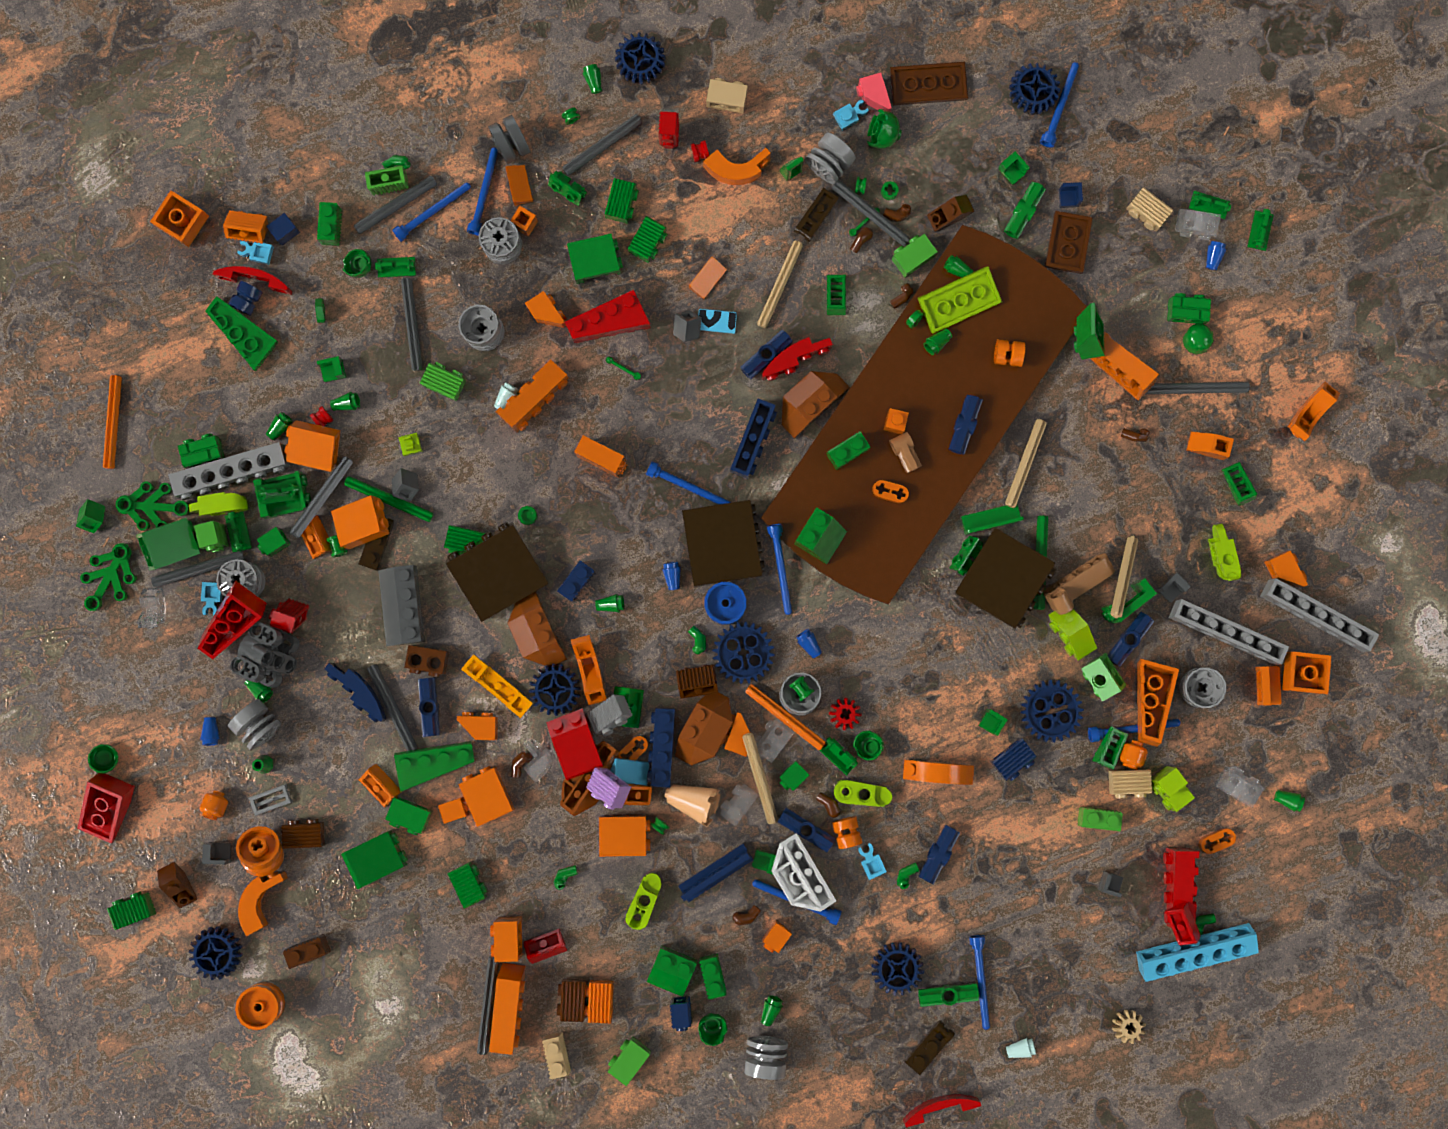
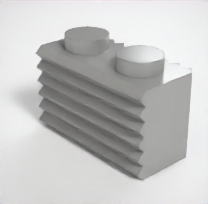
M611 695L606 701H603V703H600V705L587 713V717L596 735L608 736L612 734L615 727L626 724L627 719L632 716L630 707L623 695Z

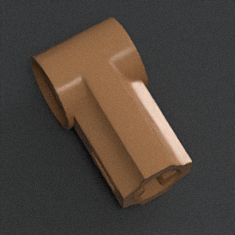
M908 432L889 440L893 452L896 456L898 455L906 473L922 466Z

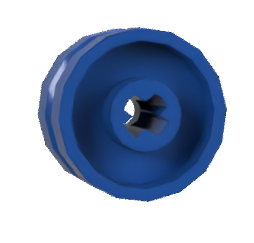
M720 582L713 585L707 591L704 607L707 615L714 622L721 625H730L737 622L743 616L746 610V597L738 585L731 582ZM728 600L729 605L724 607L722 601Z

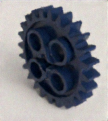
M737 622V628L730 624V631L723 629L725 635H717L721 641L714 642L718 649H713L712 651L718 653V655L713 657V659L719 660L715 667H722L719 673L726 672V679L733 676L732 682L739 678L740 684L743 683L744 679L749 684L752 677L755 681H758L757 675L759 674L764 677L763 669L769 671L770 669L766 665L773 664L769 657H773L775 654L770 653L769 650L773 649L774 646L768 645L772 639H765L767 632L761 634V626L755 630V623L748 627L747 622H745L744 626L741 627L740 623ZM739 636L743 637L744 648L749 651V654H746L747 670L744 668L742 655H738V652L741 651ZM753 636L756 638L757 643L754 647L746 645L747 637ZM729 640H735L738 643L736 650L731 651L727 648ZM752 655H757L760 658V664L752 666L749 658ZM735 658L741 661V667L737 670L732 669L730 666L731 660Z
M1048 680L1047 685L1044 681H1040L1041 687L1034 684V691L1027 690L1030 696H1023L1026 703H1020L1022 707H1025V710L1020 711L1021 714H1025L1021 721L1028 722L1024 728H1032L1029 734L1037 733L1036 739H1040L1043 736L1044 742H1047L1049 737L1053 743H1055L1056 737L1059 741H1063V735L1070 738L1069 731L1076 733L1074 726H1081L1077 719H1083L1082 716L1078 715L1079 712L1084 711V709L1078 708V705L1082 703V701H1076L1079 694L1072 695L1071 693L1074 688L1071 687L1067 690V683H1063L1060 686L1059 680H1056L1054 685L1052 680ZM1057 693L1062 697L1060 704H1056L1053 700ZM1039 699L1044 703L1041 710H1037L1035 707V702ZM1063 705H1068L1066 709L1053 712V715L1045 714L1037 718L1035 717L1038 713L1049 711L1050 707L1059 708ZM1062 712L1068 715V720L1065 723H1062L1059 718ZM1044 718L1050 721V725L1046 729L1041 726V721Z

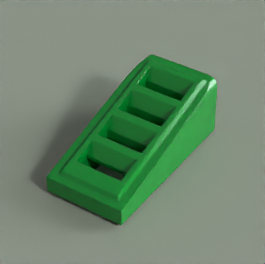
M802 157L789 161L779 169V172L786 181L791 180L802 172L804 160Z
M827 275V315H846V275ZM831 283H842V285H831ZM831 290H842V292H831ZM831 298H842V300H831Z
M1240 462L1222 469L1238 506L1256 499L1258 494ZM1239 471L1238 474L1230 476V473ZM1242 478L1241 481L1234 483V480ZM1244 484L1246 486L1245 488H1242L1240 490L1237 489L1238 487ZM1246 492L1249 493L1248 495H1245L1243 497L1241 496V494H1244Z
M1111 726L1092 761L1114 770L1129 734ZM1115 734V735L1119 736L1120 739L1117 740V739L1112 738V737H1113V735ZM1110 742H1113L1116 744V746L1113 747L1109 744ZM1107 749L1112 750V753H1108Z

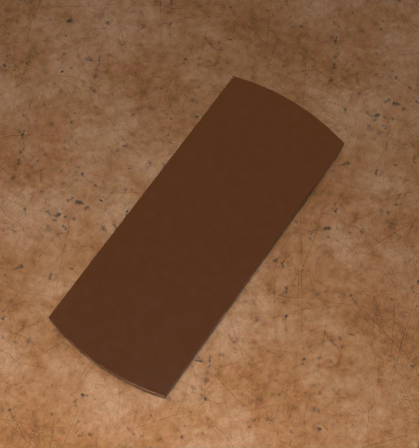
M962 225L761 519L767 526L781 523L783 527L782 536H780L781 541L814 569L862 596L888 605L1073 334L1074 326H1077L1076 318L1083 312L1086 305L1057 276L1032 257L998 238ZM950 255H957L973 272L988 266L1002 302L944 328L951 332L952 338L938 354H929L924 347V342H926V338L936 333H931L925 316L913 329L906 325V321L916 310H920L923 313L918 297L961 278L946 272L947 270L943 268ZM997 339L1008 340L1010 344L1013 341L1025 342V356L1022 367L1010 366L1008 362L1006 365L994 364V351ZM966 395H973L982 399L976 418L977 424L973 435L970 436L965 454H957L948 450L955 431L953 428L958 414L961 413ZM890 408L909 413L904 433L908 432L914 444V450L922 465L920 468L906 473L898 455H895L889 440L901 434L884 430L887 413ZM860 431L870 445V449L836 470L827 457V452ZM884 480L906 487L909 496L905 502L895 503L875 497L872 487L877 481ZM881 484L879 487H876V489L879 490V494H882L883 492L889 493V490L884 489L883 484ZM901 489L898 492L892 491V494L897 495V499L905 497ZM816 507L832 516L847 531L827 564L794 545Z

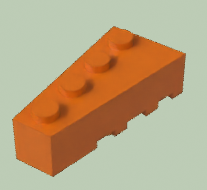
M1104 332L1105 356L1090 359L1139 401L1155 384L1159 374L1115 342L1108 333Z
M551 359L533 375L532 379L534 381L532 383L530 381L525 383L521 387L518 396L512 395L507 400L508 403L504 409L500 407L495 411L516 433L519 430L523 431L529 425L528 421L540 414L542 411L541 407L545 403L549 404L554 399V393L558 389L562 390L568 384V375Z
M1144 659L1138 661V742L1156 747L1162 743L1179 669Z
M502 963L496 979L489 1052L513 1055L514 1048L519 1046L520 1036H517V1029L520 1030L522 1021L519 1014L523 1009L524 1002L522 993H524L526 983L524 981L525 965Z

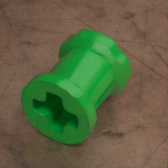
M337 535L327 538V542L331 546L332 558L348 554V550L340 547Z
M801 676L789 685L799 695L800 701H803L815 692L804 681V676Z

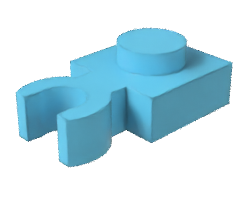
M859 100L853 108L849 103L833 112V116L842 131L859 122L858 116L868 114V108L865 110L859 109V106L864 104L863 100Z
M240 241L242 246H246L245 251H237L240 256H249L251 261L270 264L274 246L256 242L250 246L247 242Z
M202 582L201 601L206 602L202 610L203 615H208L210 608L213 609V615H215L218 610L216 603H222L223 595L218 589L217 583Z
M867 843L869 846L868 852H863L861 847H858V851L865 857L861 864L868 879L871 880L887 871L879 854L873 856V846Z

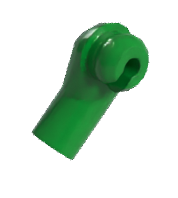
M393 155L382 162L384 168L402 165L406 170L410 167L411 163L406 156Z
M693 626L688 631L695 639V646L692 650L695 654L700 655L706 649V637L698 628Z
M916 862L899 870L896 881L901 889H907L909 887L910 875L919 872Z
M576 865L558 870L553 882L557 890L565 888L568 877L578 874Z
M1214 913L1196 917V925L1200 935H1203L1205 925L1216 923Z

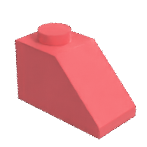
M877 73L859 78L858 86H856L858 97H862L865 104L876 110L884 109L891 112L892 107L882 74Z

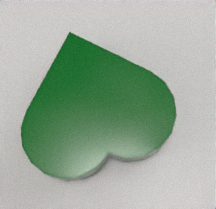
M317 298L315 299L317 323H325L324 299Z

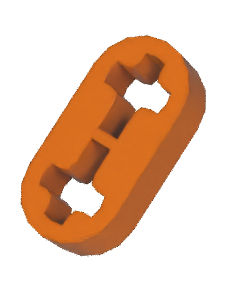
M884 480L877 481L872 487L875 497L895 503H903L909 496L906 487ZM881 484H883L884 489L889 490V493L883 492L882 494H879V490H877L876 487H879ZM901 489L905 497L897 499V495L892 494V491L898 492Z
M636 736L618 753V758L622 759V753L626 755L631 751L633 754L629 757V760L636 761L647 750V739L644 736ZM643 740L644 749L638 748L634 751L635 741Z
M1222 828L1203 836L1199 840L1198 845L1202 852L1213 854L1233 845L1236 841V835L1231 829ZM1223 833L1230 834L1228 842L1225 840L1219 841V839L1224 837ZM1207 840L1209 842H1216L1210 846V850L1208 848H1204V846L1207 844Z

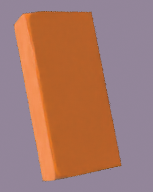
M525 165L505 166L514 205L533 202Z
M711 256L689 284V289L702 299H705L727 269Z
M316 515L301 535L313 559L331 551L330 543L327 542L329 536L319 516Z
M377 764L371 766L359 778V781L384 808L393 801L394 797L401 793L400 788Z

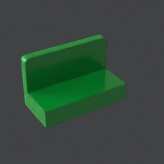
M615 686L614 694L625 697L632 716L627 719V723L622 726L639 728L644 690Z

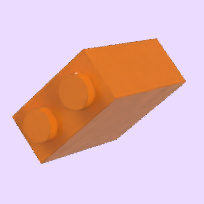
M296 420L288 426L286 436L288 437V443L284 451L285 455H287L286 462L331 472L337 465L341 430Z
M584 435L574 451L578 458L617 478L620 474H624L628 466L625 456Z
M370 495L331 511L340 547L352 549L389 534V523L385 518L384 504L380 498Z
M490 766L479 770L481 774L475 777L473 774L462 778L463 782L458 784L477 827L515 810L496 767L493 769Z
M647 815L600 816L599 857L646 856L647 851L651 850L650 839H647V832H650V820H647Z

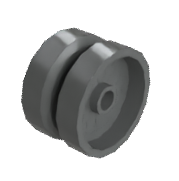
M512 114L503 118L505 132L497 122L488 126L493 137L492 140L507 165L516 160V155L513 151L514 147L522 157L531 153Z

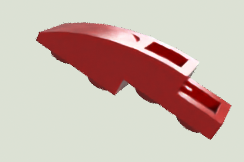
M807 337L789 346L766 367L762 373V380L772 381L779 378L778 375L792 374L799 368L798 360L803 362L811 359V355L817 353L823 355L830 352L829 349L833 345L831 339L827 338L812 344L810 337Z

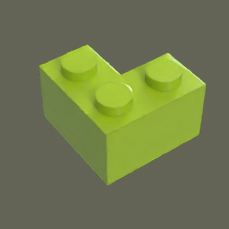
M1074 609L1063 615L1055 611L1048 615L1051 621L1049 623L1050 628L1054 633L1058 632L1060 634L1059 637L1066 645L1064 649L1069 656L1073 655L1079 661L1097 649L1088 624Z
M1165 766L1151 777L1152 791L1162 797L1163 801L1161 802L1168 811L1178 812L1195 799L1186 787L1188 782L1176 767Z

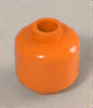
M1132 740L1131 743L1124 744L1119 759L1123 762L1122 766L1138 770V768L1144 766L1148 751L1143 747V743Z
M213 790V793H206L199 807L202 816L215 821L217 818H222L228 806V800L224 798L225 794Z

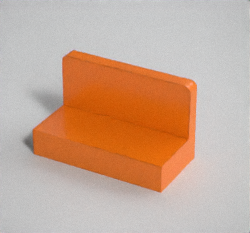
M1255 667L1257 705H1280L1282 703L1280 667Z

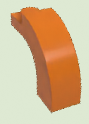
M765 148L749 162L735 164L728 161L717 149L703 161V167L712 177L722 183L744 185L761 177V170L759 168L763 169L770 163L771 153Z
M1326 381L1307 399L1290 421L1288 427L1295 437L1301 438L1304 441L1307 440L1318 420L1338 400L1340 393Z
M590 635L571 639L588 705L606 701L604 681Z
M904 760L903 779L932 783L973 785L974 765Z
M276 871L268 875L267 878L266 876H258L243 891L238 906V917L246 936L268 925L261 909V901L268 889L288 879L285 871L280 874Z

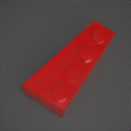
M634 290L565 321L574 343L651 328Z
M235 581L203 632L197 649L211 659H214L262 618L267 603Z
M1166 848V852L1163 854V862L1166 864V872L1163 875L1164 883L1166 884L1164 902L1167 903V909L1187 902L1196 922L1197 904L1196 901H1193V897H1196L1198 887L1194 877L1198 875L1199 867L1196 866L1195 858H1199L1200 851L1191 848ZM1164 912V921L1171 928L1167 915Z

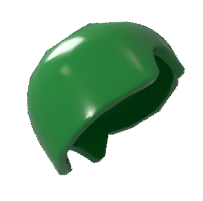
M354 249L348 252L343 259L344 268L342 269L351 277H364L371 270V257L362 249Z
M1202 323L1193 324L1183 336L1184 347L1188 352L1195 355L1205 353L1214 342L1213 331Z
M868 730L860 732L855 737L853 747L860 758L870 761L876 760L882 755L884 742L879 734Z
M109 744L97 745L88 754L89 767L97 773L105 774L111 772L118 764V753Z
M709 1013L702 1017L698 1024L701 1041L709 1046L721 1044L724 1041L725 1034L728 1032L725 1018L715 1013Z

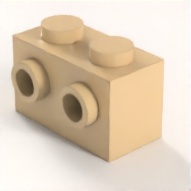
M721 78L710 79L706 107L743 114L748 86L738 81L730 83Z

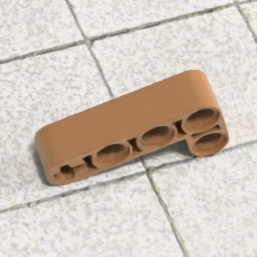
M1099 554L1046 588L1043 594L1053 611L1060 615L1066 614L1074 608L1072 603L1074 599L1114 574L1115 569L1107 554Z

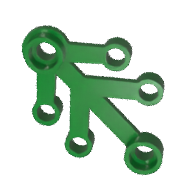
M147 481L142 482L140 488L130 496H120L116 501L117 511L122 514H128L141 531H147L150 528V523L142 519L135 509L143 510L156 525V528L160 527L162 523L165 525L168 523L162 521L154 511L174 512L182 517L190 513L189 504L185 501H177L175 504L155 503L163 495H169L172 492V487L168 483H162L159 489L144 502L136 501L144 493H151L153 491V484ZM149 484V490L145 491V485ZM167 485L169 489L167 492H164L163 488ZM125 502L129 503L127 508H124ZM182 506L186 507L185 512L180 511ZM145 522L146 527L142 529L141 523Z
M116 544L112 552L100 556L93 555L90 558L89 562L94 567H100L106 561H113L109 567L81 574L80 580L85 584H90L95 579L103 577L94 596H88L84 601V606L87 610L98 611L102 607L101 599L110 582H112L115 592V600L125 601L127 599V592L122 589L117 572L121 564L124 572L123 581L126 584H134L137 580L129 565L128 560L131 557L132 551L127 544ZM121 550L125 551L124 556H120ZM98 558L99 563L95 565L94 559ZM86 575L90 576L88 581H85ZM129 575L132 576L131 582H128L127 577ZM120 592L123 593V598L121 599L118 598ZM94 600L97 601L96 607L92 606V602Z

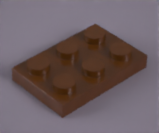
M1060 211L1054 212L1045 268L1078 274L1083 273L1093 217Z

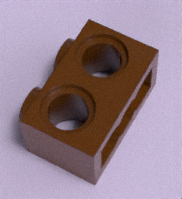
M408 645L404 668L410 669L409 673L421 674V671L429 672L428 676L440 677V674H446L449 651ZM420 655L422 661L416 666L413 663V657ZM434 658H438L441 662L437 669L432 666Z

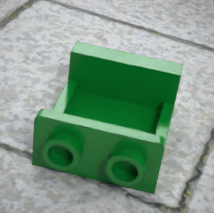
M612 234L567 243L576 284L584 283L586 279L612 273L621 274L620 268H623L621 257L616 255V250H619L617 239H613Z
M298 470L288 475L265 480L261 478L253 480L256 497L255 486L294 481L295 485L298 486L297 500L261 505L258 503L261 518L269 519L305 511L312 500L306 490L308 480L303 472Z
M1145 578L1136 580L1130 585L1137 595L1125 603L1122 617L1117 619L1111 616V604L1100 608L1103 612L1101 615L1108 623L1123 621L1157 594Z

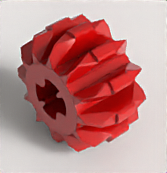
M846 697L844 698V704H842L840 699H837L838 707L831 704V707L836 710L835 712L829 711V715H835L834 718L830 719V722L838 720L835 725L836 728H839L841 723H843L842 730H846L847 724L850 729H853L852 721L859 724V720L855 719V716H862L861 713H855L856 710L860 709V706L852 707L855 704V700H851L848 705V698ZM844 708L845 711H850V713L848 714V719H845V717H840V715L842 714V709Z

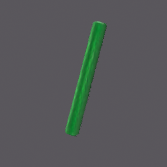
M348 476L344 482V485L368 496L378 497L382 502L422 520L430 522L434 514L432 512L396 498L355 478Z
M1039 515L1037 516L1036 552L1047 558L1049 517ZM1043 593L1041 596L1037 594L1034 599L1036 604L1033 608L1035 610H1044L1045 596Z

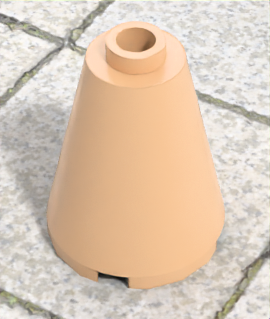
M673 784L670 788L666 789L665 798H667V803L703 826L708 827L713 820L710 819V816L713 813L716 814L721 794H719L720 790L716 788Z

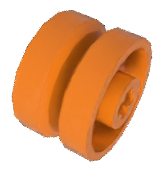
M262 826L253 827L242 833L237 840V857L247 873L253 876L264 877L274 873L283 863L284 850L273 830Z
M260 982L254 984L242 992L236 1001L235 1011L238 1020L248 1029L261 1030L267 1028L278 1020L284 1012V994L273 983Z

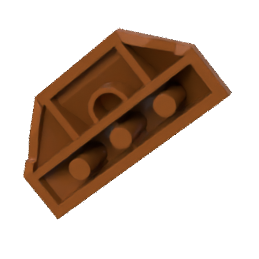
M810 371L783 396L781 425L795 439L850 387L836 373Z
M535 591L516 602L507 624L522 657L544 666L548 665L549 667H552V664H558L567 660L537 592Z
M718 692L707 694L697 702L678 737L675 757L693 766L716 756L734 723L728 697Z
M602 741L596 744L603 764L601 768L611 770L615 758H618V750L606 741ZM594 770L570 780H563L560 806L573 816L595 806L599 801L592 797V792L586 788Z

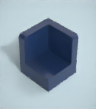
M1082 182L1063 183L1059 188V207H1079L1083 202Z
M285 213L267 225L268 230L282 246L300 233Z

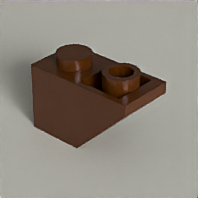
M961 195L951 198L930 212L927 217L934 231L937 232L961 221L975 211L968 196Z
M175 862L157 870L159 888L179 908L197 900V896L185 872Z

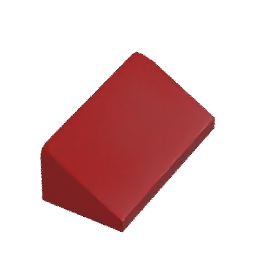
M1182 903L1165 910L1178 945L1198 943L1201 935L1188 903Z
M560 928L523 942L527 959L531 964L567 951Z

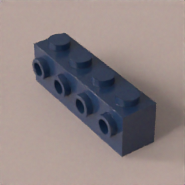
M759 398L757 399L730 468V473L748 479L749 475H754L757 467L754 464L756 457H761L764 447H761L763 439L767 440L771 431L768 429L769 423H774L777 412L774 411L776 405Z
M655 708V712L651 713V723L654 724V731H650V743H653V751H649L648 762H652V769L648 770L647 782H651L650 786L670 788L675 709Z

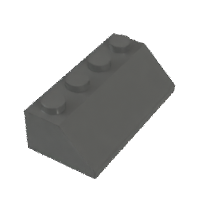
M407 565L379 570L386 647L425 642L417 566Z

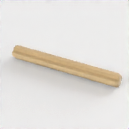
M793 241L757 324L762 328H767L803 247V244L799 241Z
M1042 419L1035 421L1005 501V505L1010 508H1015L1047 425Z
M1135 536L1127 538L1110 614L1117 619L1123 615L1138 545V538H1135Z
M746 733L742 738L768 824H775L778 821V817L754 734Z

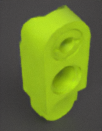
M221 492L198 496V502L189 504L190 513H199V516H218L230 512L238 513L248 510L246 497L237 493Z
M1222 523L1215 524L1212 527L1213 538L1208 539L1213 566H1216L1217 574L1221 579L1228 581L1239 580L1241 578V568L1234 539H1228Z
M840 780L833 789L835 798L844 804L884 807V805H888L892 800V793L887 787L853 780ZM844 788L849 790L847 795L842 794ZM862 789H868V798L861 799L859 792Z
M648 873L643 877L627 911L625 920L632 929L641 930L648 924L662 885L661 878L657 873ZM640 896H649L650 903L642 904L639 899ZM640 914L641 919L635 920L634 915Z

